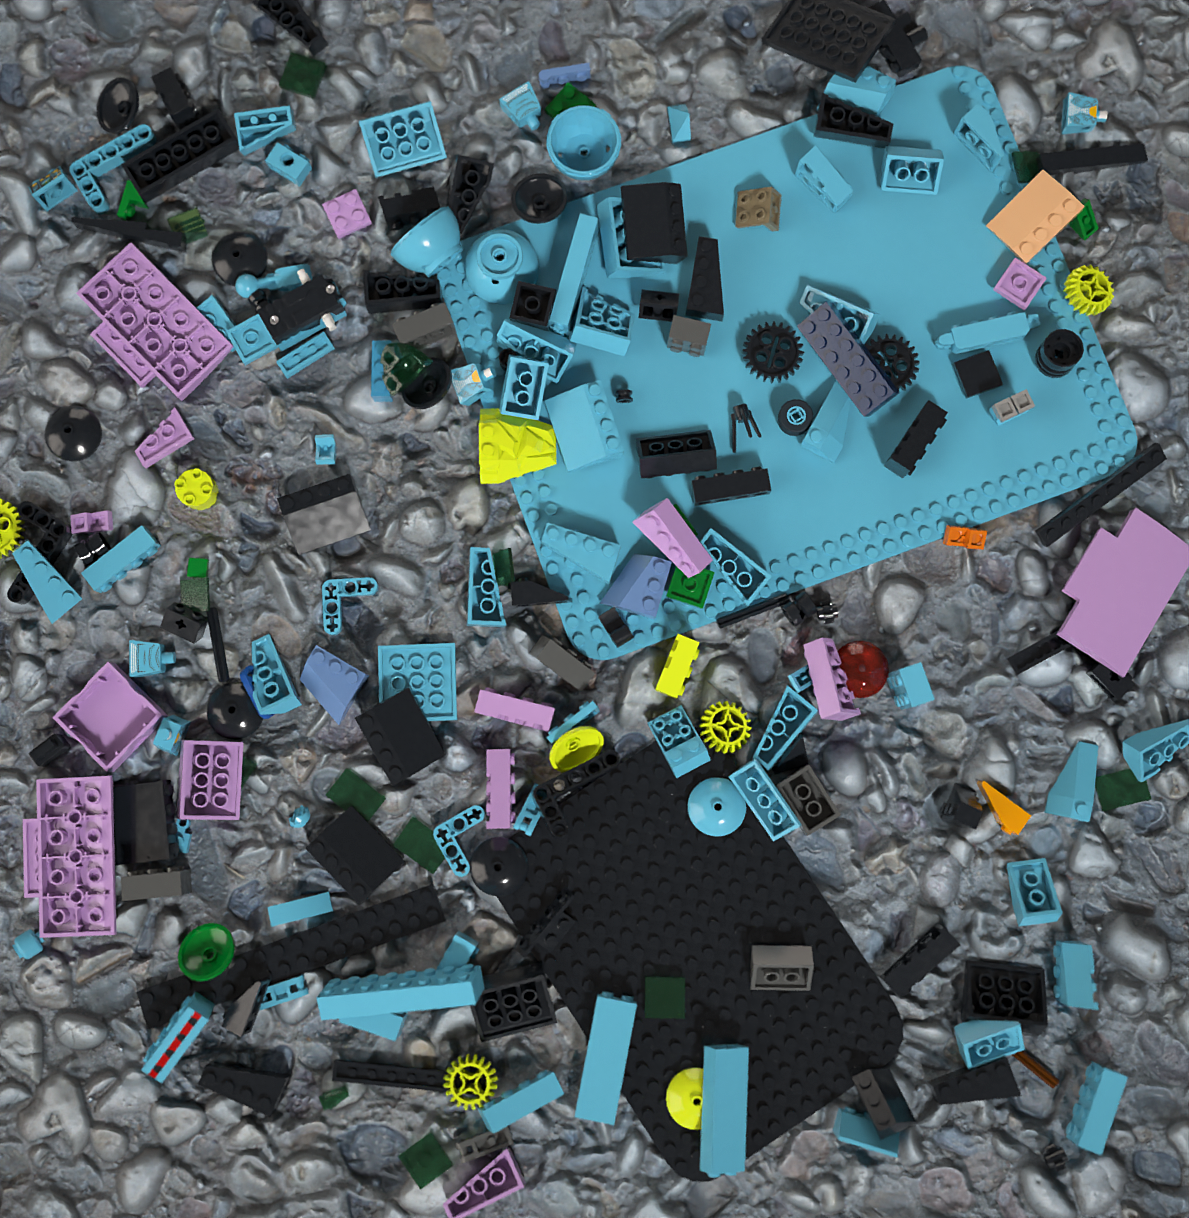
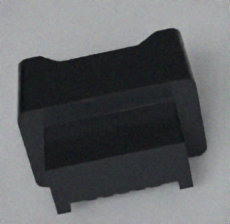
M53 734L30 751L29 755L37 766L46 767L63 752L69 750L71 746L62 734Z

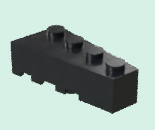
M822 93L813 137L884 149L886 146H889L893 123L873 114L869 115L857 107L853 108L844 104L843 101L835 100L828 97L829 95Z
M699 236L685 316L723 321L724 308L718 239Z
M363 270L365 306L369 314L428 309L435 303H443L442 288L439 280L421 277L409 278L405 277V275L394 276L383 272L371 273L368 270Z
M935 924L893 963L880 978L898 997L905 996L911 991L913 985L922 981L926 974L961 946V944L944 926Z
M211 1061L205 1066L198 1085L270 1117L277 1109L291 1074H280L274 1071H262L250 1067H238L237 1065Z

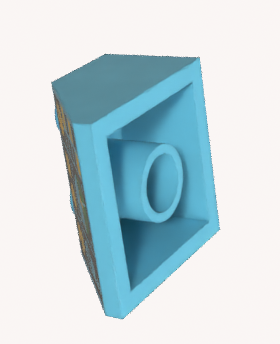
M60 166L50 170L47 175L35 180L28 187L33 198L46 211H49L78 191Z

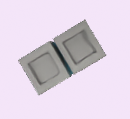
M1027 389L994 404L989 411L997 426H1000L1027 413L1035 407V404Z

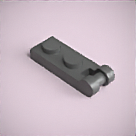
M506 1126L494 1134L487 1130L470 1138L460 1140L455 1145L457 1150H460L461 1162L466 1163L512 1145L514 1140L509 1127ZM472 1145L473 1152H468L467 1146Z

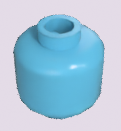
M29 929L17 936L14 940L15 944L12 946L20 959L22 957L30 959L43 950L42 943L45 940L40 938L39 931L35 933Z

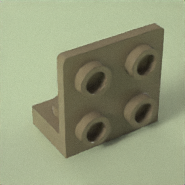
M773 187L739 191L735 226L737 228L764 225L771 231H779L782 195Z

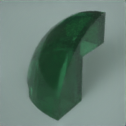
M404 343L387 344L382 352L380 364H383L384 374L382 379L389 393L395 396L416 380L433 361L413 346Z

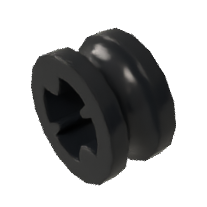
M631 390L616 391L618 396L616 398L617 403L633 401Z

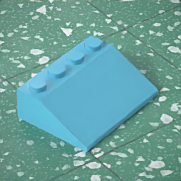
M431 101L359 120L375 177L447 158Z
M607 197L598 204L607 278H630L666 273L665 263L627 260L622 198Z
M601 380L583 384L544 401L567 472L622 457L624 448Z

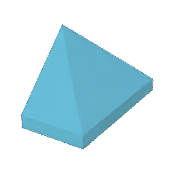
M686 104L667 106L672 143L691 141L690 116Z
M808 665L788 676L791 687L796 693L813 684L809 676Z

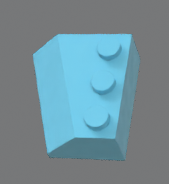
M867 65L856 83L834 74L828 82L824 94L829 95L828 97L835 100L843 101L844 104L853 108L857 107L869 115L873 114L878 117L894 94L896 80Z
M582 287L570 341L625 356L631 341L635 314L616 304L610 305L603 301L604 298L600 295L594 296L588 293L589 289Z
M1056 940V945L1053 948V954L1056 957V965L1053 968L1056 985L1053 988V994L1056 1001L1071 1007L1099 1010L1098 1002L1093 1000V994L1097 990L1096 983L1091 978V974L1094 973L1092 945L1080 941Z

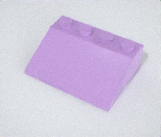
M181 740L176 818L239 820L244 742Z

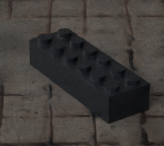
M219 108L121 165L145 203H148L239 150V143Z

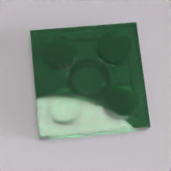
M291 52L279 87L315 99L327 65L324 62Z

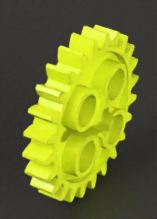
M0 499V559L2 554L9 556L8 550L14 551V545H21L17 540L24 539L20 532L25 531V529L20 527L25 521L19 520L21 516L19 513H16L18 508L12 507L10 502L5 503L3 499ZM8 521L9 526L4 530L3 526Z

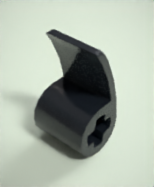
M905 12L896 18L914 48L928 40V33L923 25L916 27L909 12Z
M615 607L598 617L617 648L634 638Z

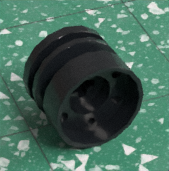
M1057 329L1051 332L1036 351L1035 364L1038 370L1051 378H1061L1067 375L1082 358L1084 352L1083 342L1076 333L1067 329Z

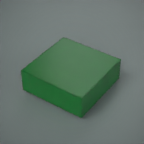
M189 558L187 577L208 579L209 559Z

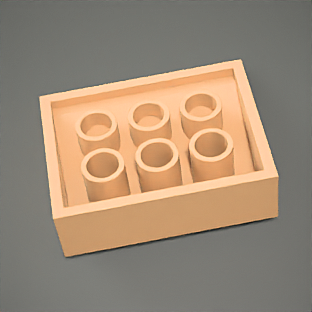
M1042 170L986 227L1023 263L1027 264L1085 206L1053 177Z

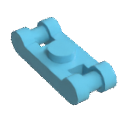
M536 783L513 826L517 830L525 831V834L531 836L541 816L532 799L533 791L538 786ZM538 791L536 793L537 795L543 797L542 800L547 797L544 791ZM524 817L531 820L529 825L523 822Z
M304 975L268 986L260 1010L309 994L308 988H305L303 982L305 981ZM296 984L298 991L292 992L291 985ZM267 993L271 994L272 1000L268 1001Z

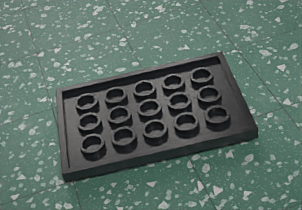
M788 0L761 41L763 45L856 83L895 26L896 20L893 17L850 0Z

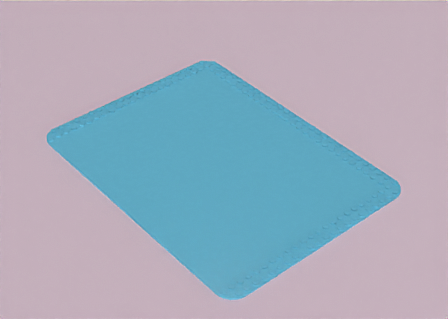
M951 66L895 86L894 94L878 115V117L894 124L889 146L942 150L944 163L937 195L881 191L882 163L885 149L813 137L817 114L568 202L564 211L550 222L534 224L520 219L489 230H509L526 238L538 256L539 276L535 285L556 289L557 294L579 214L598 218V235L583 287L589 289L588 293L594 296L600 295L604 298L603 301L610 305L616 304L635 314L631 341L625 356L576 343L574 354L558 383L546 378L538 420L551 424L545 400L583 384L601 380L624 448L622 457L567 472L556 439V465L510 479L549 588L572 598V602L556 604L568 639L578 652L595 660L614 659L675 637L677 634H683L713 623L720 617L747 608L713 562L704 568L715 573L703 609L667 598L666 595L676 565L672 562L655 619L615 608L634 637L619 648L615 646L598 618L613 607L600 604V602L634 554L654 556L671 561L632 523L645 510L666 498L669 499L672 505L677 504L698 533L696 537L699 542L712 528L772 576L748 605L749 607L784 593L787 595L942 539L945 535L946 525L972 528L1109 477L1133 459L1137 449L1135 427L1089 317L1085 313L1079 314V310L1073 311L1074 306L1068 305L1070 301L1065 298L1067 293L1063 292L1066 287L1064 283L1070 271L1056 237L1026 264L1047 279L1025 310L993 290L1015 257L1019 258L986 225L1032 179L995 90L982 73L966 66ZM978 103L982 107L987 108L992 116L1004 157L992 173L954 134L962 117ZM815 145L840 176L850 184L853 190L851 198L836 213L826 206L795 176L799 160ZM659 182L681 184L688 257L678 264L665 263L666 273L630 278H607L597 205L607 197L621 198V186ZM773 187L782 195L779 231H771L764 225L737 228L735 226L739 191ZM484 232L460 241V245L463 248L462 252L437 273V280L440 281L442 296L454 322L456 334L467 364H481L485 369L492 366L496 372V377L489 380L492 387L491 391L480 398L484 409L500 408L506 371L501 368L499 354L504 349L497 344V333L504 319L509 320L513 303L494 304L485 301L477 296L468 285L465 274V259L472 244L480 236L487 233ZM699 236L718 239L724 308L722 322L685 316ZM498 256L497 260L502 261L504 257ZM492 280V283L498 284L499 281ZM807 285L880 314L874 331L864 345L868 344L871 346L870 340L873 339L877 342L878 336L883 340L885 335L888 334L889 339H892V336L895 334L896 340L903 337L902 343L910 341L908 348L915 347L912 354L918 353V357L914 360L920 361L919 365L915 366L919 368V372L914 373L917 376L916 380L910 379L912 385L908 386L905 384L906 391L899 388L900 393L871 416L864 417L851 400L843 448L834 464L800 446L808 430L804 434L790 436L780 429L777 422L781 407L787 401L793 399L802 400L811 407L814 421L836 381L830 370L797 327V325L811 315L800 304ZM642 289L679 293L677 316L711 324L704 356L693 357L688 352L681 351V353H676L667 348L672 322L638 318ZM1013 311H1018V313L1025 312L1026 315L1038 314L1041 323L1039 327L1030 330L1022 340L965 353L954 354L951 352V348L939 350L935 346V341L938 337L942 336V334H947L953 325L962 323L964 326L978 319L986 321L988 318L996 315L1004 317ZM773 321H775L777 327L782 322L784 329L790 326L789 332L791 333L795 330L794 337H801L797 343L803 344V347L799 349L804 351L803 356H799L803 361L802 363H797L800 368L798 370L794 369L795 374L793 376L788 373V380L782 377L780 383L776 378H774L773 383L770 382V378L763 382V376L756 379L757 373L750 374L752 368H745L748 361H743V357L746 356L742 354V350L746 349L743 344L744 342H749L746 339L747 335L752 336V329L758 331V325L764 328L765 322L772 326ZM572 322V326H571V329H570L569 336H564L565 338H567V339H569V340H570V338H571V333H572V328H573V322ZM1057 329L1073 331L1083 342L1084 352L1082 358L1067 375L1061 378L1045 376L1038 370L1035 364L1037 349L1051 332ZM778 337L775 338L774 345L771 350L770 358L767 364L768 368L771 367L772 359L774 357L775 349L779 340ZM763 338L762 342L764 344H770L771 340L769 338ZM781 343V344H780V347H781L782 349H784V350L789 349L788 344H786V343ZM888 349L886 351L888 355L896 354L895 350ZM990 350L1003 385L966 399L953 363ZM879 351L878 354L884 359L883 354ZM762 355L756 357L760 362L766 361V358ZM782 361L774 362L777 367L784 366ZM885 361V367L889 366L891 369L892 363L887 364V362ZM903 364L896 366L900 371L907 369ZM893 372V376L897 379L898 376ZM1027 389L1035 407L1027 413L997 426L989 409L994 404ZM631 390L633 401L617 403L616 398L618 396L616 391ZM930 400L948 412L945 416L947 421L941 429L938 428L934 433L937 435L931 445L927 444L925 447L926 453L921 460H917L915 463L916 468L910 476L907 474L904 478H901L884 467V465L923 406ZM747 404L762 436L761 438L757 436L750 420H748L752 433V438H749L745 424L738 423V420H736V452L733 453L731 414L734 413L733 407ZM711 430L716 448L717 469L707 472L699 471L690 474L682 473L672 476L641 478L636 447L637 438ZM760 466L762 469L768 468L771 485L770 494L694 506L691 481L695 480V477L704 475L706 478L713 477V474L722 472L728 475L732 474V471L741 469L747 472L751 471V468ZM550 523L621 545L610 584L608 585L603 580L542 545L541 540L546 524Z

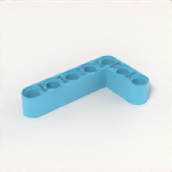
M141 124L70 165L69 170L87 203L97 214H106L110 209V204L98 185L96 178L156 144L157 138L148 125ZM93 185L90 190H87L89 186ZM98 201H102L100 205L96 206Z

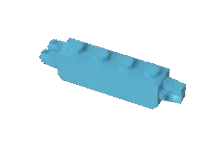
M1013 311L1004 317L996 315L988 318L986 321L978 319L964 326L962 323L953 325L947 334H942V336L938 337L935 341V346L939 350L951 348V352L954 354L965 353L1022 340L1030 330L1039 327L1041 323L1038 314L1026 315L1025 312L1018 313V311Z

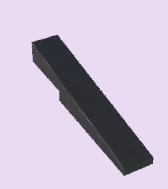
M1144 143L1040 153L1036 159L1039 173L1044 170L1049 175L1068 172L1077 174L1146 163L1148 161Z
M71 218V222L78 229L186 253L187 238L183 232L151 230L146 222Z
M1057 630L1010 656L1007 660L1015 674L1019 675L1072 646V644L1056 635L1059 631Z

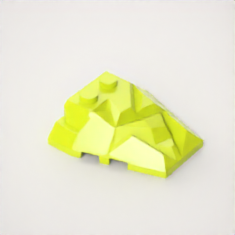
M499 408L480 409L479 465L481 484H501L511 478H518L523 474L532 471L536 472L557 464L556 436L551 424L533 419L504 415L500 413Z

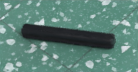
M786 593L720 617L716 620L719 628H724L782 606L789 602V598Z
M211 607L206 609V614L209 618L208 625L218 681L227 682L230 678L217 608Z

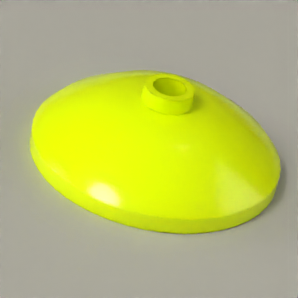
M591 726L576 727L567 731L557 739L550 751L549 760L551 765L559 772H566L598 756L603 748V736L598 729Z
M694 1067L679 1072L671 1080L666 1093V1103L670 1115L678 1124L688 1129L698 1130L702 1127L703 1068ZM695 1098H699L701 1100L700 1103L697 1105L693 1103V1100Z

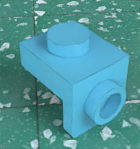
M315 435L316 465L335 464L337 446L334 435Z

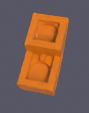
M946 525L943 544L983 550L987 531Z

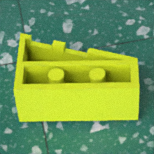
M677 634L655 691L677 699L678 695H683L686 685H683L685 677H690L693 669L690 665L692 660H696L700 650L697 647L700 642Z

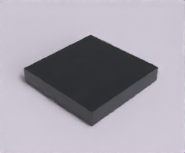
M990 350L953 363L966 399L1003 385Z

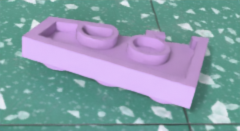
M176 407L171 411V415L159 424L160 427L153 434H150L135 450L136 455L145 468L194 440L192 433Z

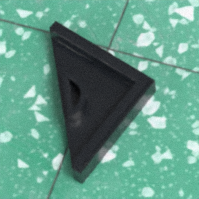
M798 734L796 742L792 747L789 746L782 755L778 765L772 768L774 775L809 764L802 734Z

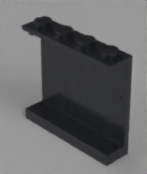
M171 780L113 787L115 866L178 858L179 844L176 838L178 829L174 817L176 808L173 803L172 795L174 788L171 785Z

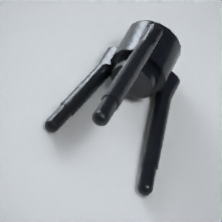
M747 404L733 407L734 413L731 414L733 453L736 452V420H738V423L745 424L749 438H752V433L748 420H750L759 438L762 436Z

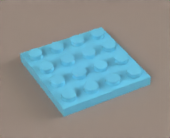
M455 643L378 646L379 703L409 687L427 721L458 720Z

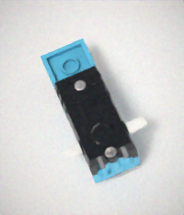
M300 269L297 274L303 285L283 295L282 298L274 300L273 303L265 305L264 308L261 307L257 310V315L227 330L226 333L243 364L246 366L278 347L281 351H284L325 327H328L330 331L335 330L337 326L334 323L347 316L344 310V306L347 303L339 293L333 279H327L324 274H321L311 280L305 270Z

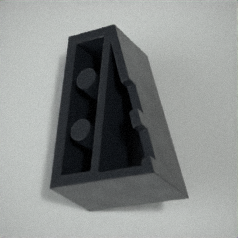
M169 67L151 76L158 93L163 99L164 105L169 111L170 117L179 130L198 120L197 115L200 113L194 103L190 104L189 99H191V96L186 88H182L181 83L183 81L178 72L174 73L172 68Z
M428 187L412 190V194L401 196V193H395V197L384 199V196H378L389 230L397 231L409 224L416 225L440 209L435 188Z
M955 783L947 803H944L940 809L942 814L940 818L958 827L976 830L983 813L981 803H978L979 798L976 797L977 792Z

